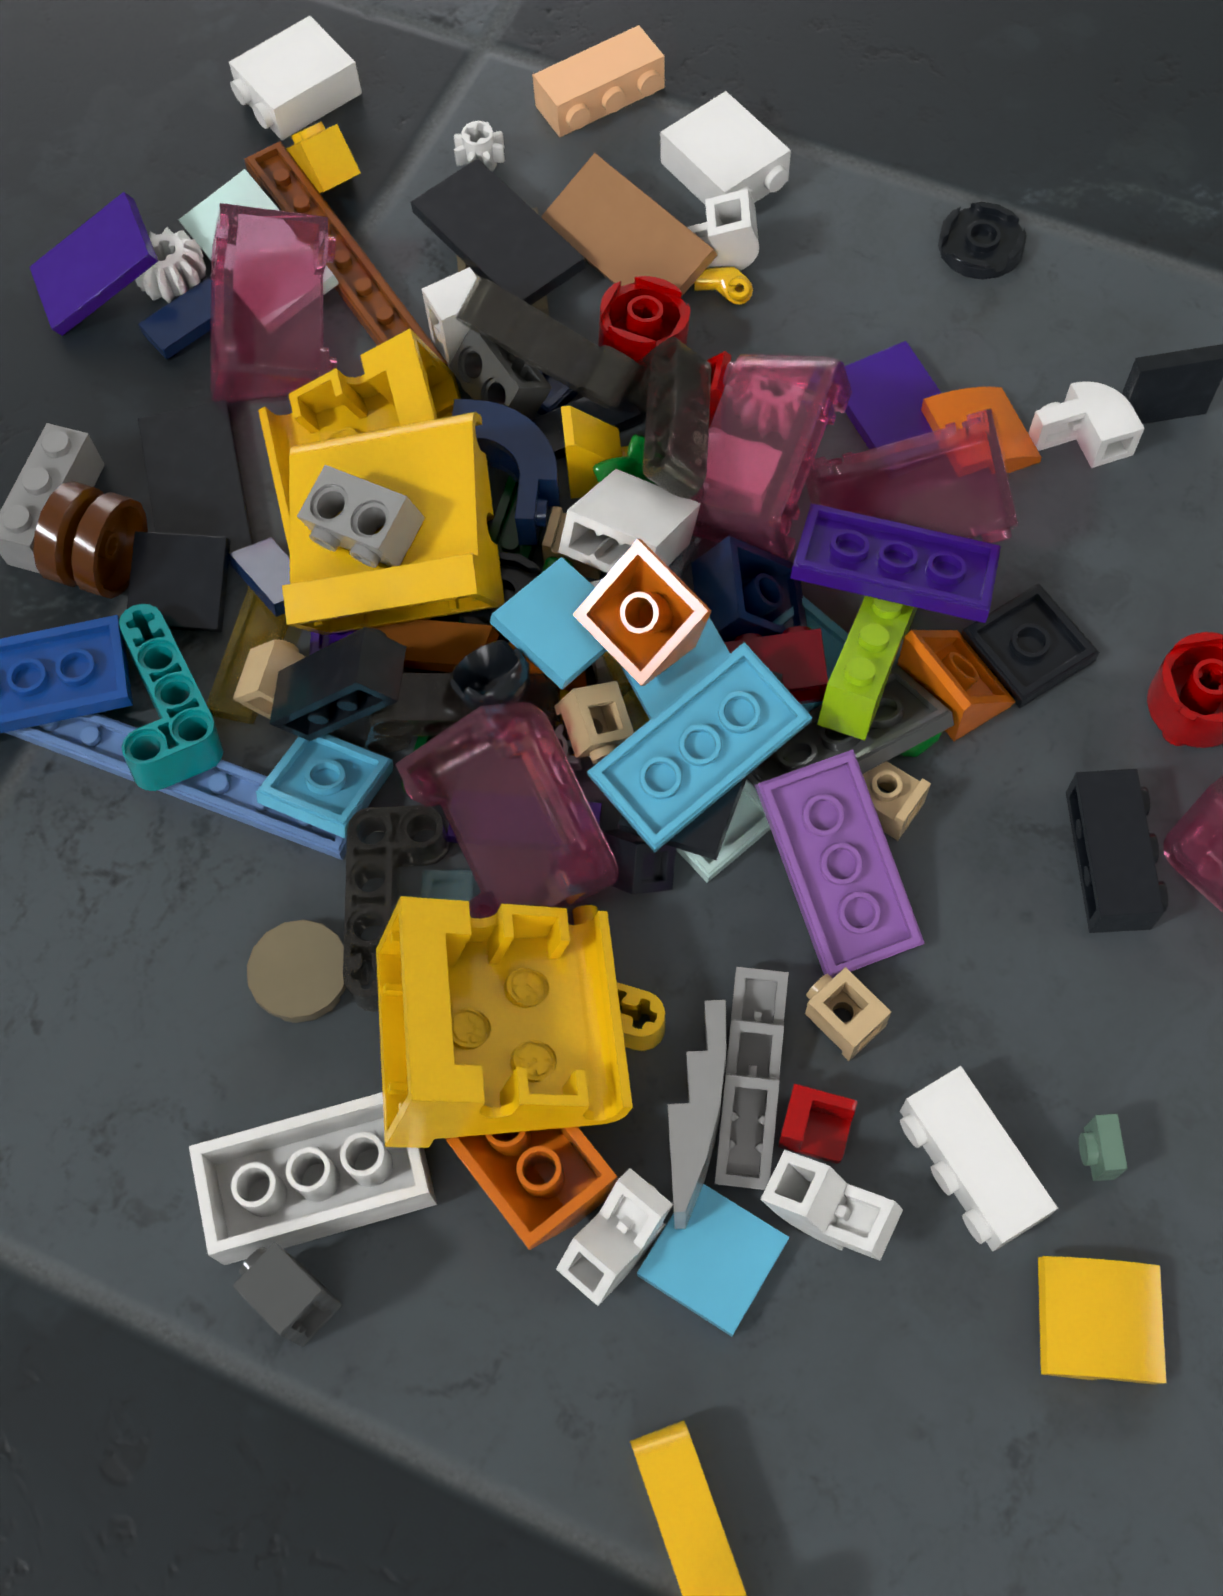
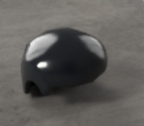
M497 640L480 646L466 655L454 667L449 682L469 709L484 714L497 713L516 704L530 686V665L520 649L513 650L506 641Z

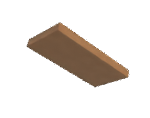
M596 153L591 156L541 216L543 220L585 258V261L613 284L621 281V286L634 283L637 276H653L676 285L681 290L683 296L717 256V253L710 245Z

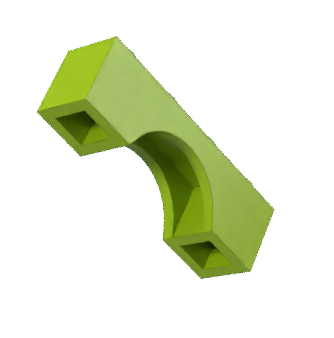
M869 596L864 597L827 683L817 725L864 741L866 740L902 640H904V636L909 632L918 608Z

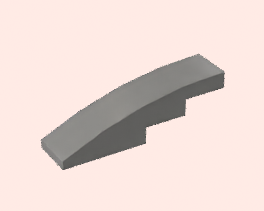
M736 967L715 1184L765 1190L770 1180L789 972Z
M726 1000L704 1001L706 1051L686 1052L689 1103L668 1104L675 1229H686L706 1179L720 1124L726 1073Z

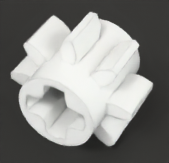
M470 122L464 126L461 134L454 135V152L457 166L468 165L478 158L493 172L497 163L505 162L502 131L493 133L489 122Z

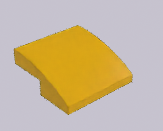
M1038 1257L1041 1375L1084 1380L1108 1379L1152 1385L1166 1383L1160 1265L1077 1257Z

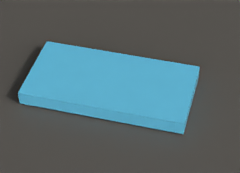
M744 642L588 770L587 773L655 853L806 727L813 717Z

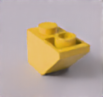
M321 121L291 136L295 144L286 149L319 193L325 192L361 173L337 124L325 129Z

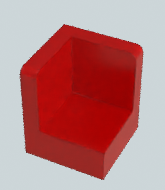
M794 1083L778 1147L829 1162L840 1163L844 1156L851 1122L858 1102L850 1098Z

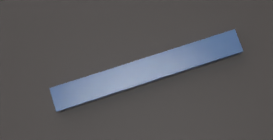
M95 713L5 732L134 781L121 748L125 737L137 729L133 726ZM222 759L215 767L208 771L158 790L340 860L344 859L364 818L362 815L348 836L342 838L257 803L256 791L268 776Z

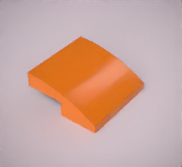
M1002 387L964 388L923 399L921 411L959 480L995 469L999 477L1040 463L1042 457Z

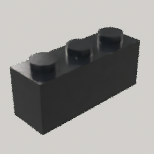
M363 627L278 672L269 724L312 741L398 702L406 646L388 638L381 630Z
M1137 769L1076 772L1066 791V798L1089 933L1151 930L1167 910L1168 892L1164 881H1158L1155 864L1159 858V844L1155 833H1149L1146 818L1150 811L1148 789L1145 786H1140Z

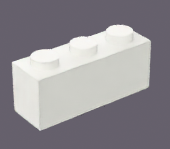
M961 1066L906 1098L900 1110L903 1118L900 1119L901 1127L910 1142L916 1148L923 1146L934 1162V1165L931 1166V1172L936 1182L947 1195L955 1194L966 1213L962 1214L963 1221L978 1243L982 1244L986 1241L992 1252L1048 1218L1058 1209Z

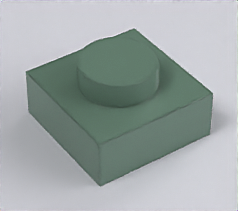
M1118 1114L1095 1115L1085 1125L1084 1132L1079 1135L1081 1160L1084 1166L1091 1167L1093 1181L1115 1180L1128 1169Z

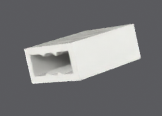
M311 16L306 17L229 61L234 78L230 84L236 98L242 105L248 104L253 109L261 126L264 129L270 127L281 140L286 139L362 94L355 61Z
M727 91L660 132L661 163L704 205H706L705 199L747 188L755 203L769 193L778 191L788 182L791 150Z
M615 469L567 510L558 552L608 573L637 539H641L669 566L690 545L701 503Z

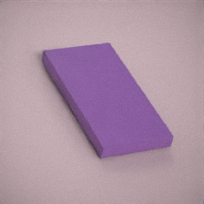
M853 749L755 785L824 975L828 973L834 978L845 967L851 972L925 944Z

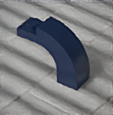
M454 399L452 416L477 412L481 415L482 425L475 426L478 445L481 451L486 454L487 466L506 472L519 485L515 513L519 545L538 546L539 528L547 527L549 507H560L557 463L549 440L534 422L510 407L484 400Z

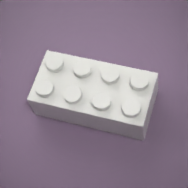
M382 1092L189 1146L207 1252L210 1257L223 1265L245 1260L259 1248L265 1247L268 1249L274 1242L284 1249L437 1205L424 1148L385 1147Z

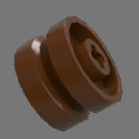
M75 481L61 484L49 496L41 510L35 529L33 553L36 568L41 576L70 587L79 586L83 591L109 599L121 595L129 587L135 531L148 532L146 512L141 503L112 492L104 494L103 491L95 487Z

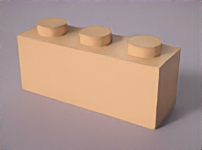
M638 25L533 74L535 105L556 134L562 137L665 88L664 55Z

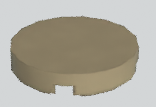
M308 920L284 922L266 932L253 947L247 963L248 987L256 1002L269 1014L292 1023L316 1020L332 1011L340 1002V996L344 993L346 986L348 988L351 979L350 956L338 935L325 925Z

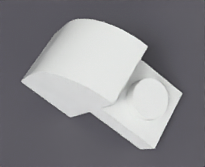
M748 188L705 199L707 222L687 227L717 253V256L707 268L735 267L741 271L756 259L759 252L756 208Z
M1076 382L1070 384L1063 403H1049L1040 410L1035 411L1028 434L1038 451L1077 440L1091 468L1133 456L1145 428L1131 403L1120 392L1110 386L1097 382Z
M787 1150L783 1151L760 1199L786 1222L811 1237L841 1251L843 1247H846L879 1261L903 1211L894 1200L847 1184L831 1166Z
M629 1168L617 1180L600 1212L573 1237L556 1270L599 1306L624 1280L651 1247L666 1225L663 1221L673 1204L660 1194L654 1186L647 1183Z

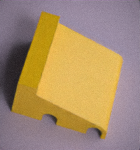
M411 329L361 354L365 374L359 377H347L335 368L289 393L292 413L277 415L266 407L258 410L289 554V453L292 446L452 416L454 399H461L455 374ZM494 515L487 516V522L494 519Z
M471 412L291 447L289 453L290 584L282 585L287 625L321 635L360 630L363 627L373 628L501 607L505 603L498 545L491 540L487 526V516L494 514L487 458L478 445L475 426L482 425L480 414ZM324 465L407 496L425 517L400 566L389 567L379 562L376 568H372L353 558L349 554L350 550L338 546L335 552L330 551L309 538L312 531L297 515ZM384 525L378 528L375 534L378 533L384 527Z
M400 896L376 948L385 1147L429 1148L434 1139L602 1125L618 1121L631 1111L633 1104L607 911H597L591 921L581 925H569L567 908L501 904L498 911L487 918H471L469 901Z

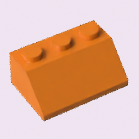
M578 1127L444 1138L529 1250L579 1223L606 1201L618 1180L617 1175Z

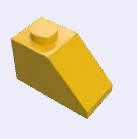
M561 406L571 499L582 498L598 484L593 466L611 458L627 457L629 446L621 447L619 429L572 406Z

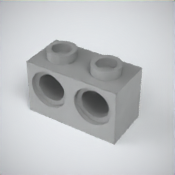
M324 465L297 515L312 531L309 538L316 544L334 552L338 546L350 550L349 554L353 558L372 568H376L379 562L389 567L400 566L425 519L407 496ZM384 525V527L378 533L375 534L377 529Z

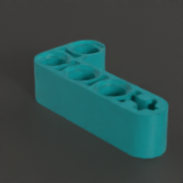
M150 604L131 606L120 617V630L131 659L160 719L130 732L123 740L121 748L133 780L138 787L148 791H157L210 770L220 762L224 751L213 716L161 612L157 607Z

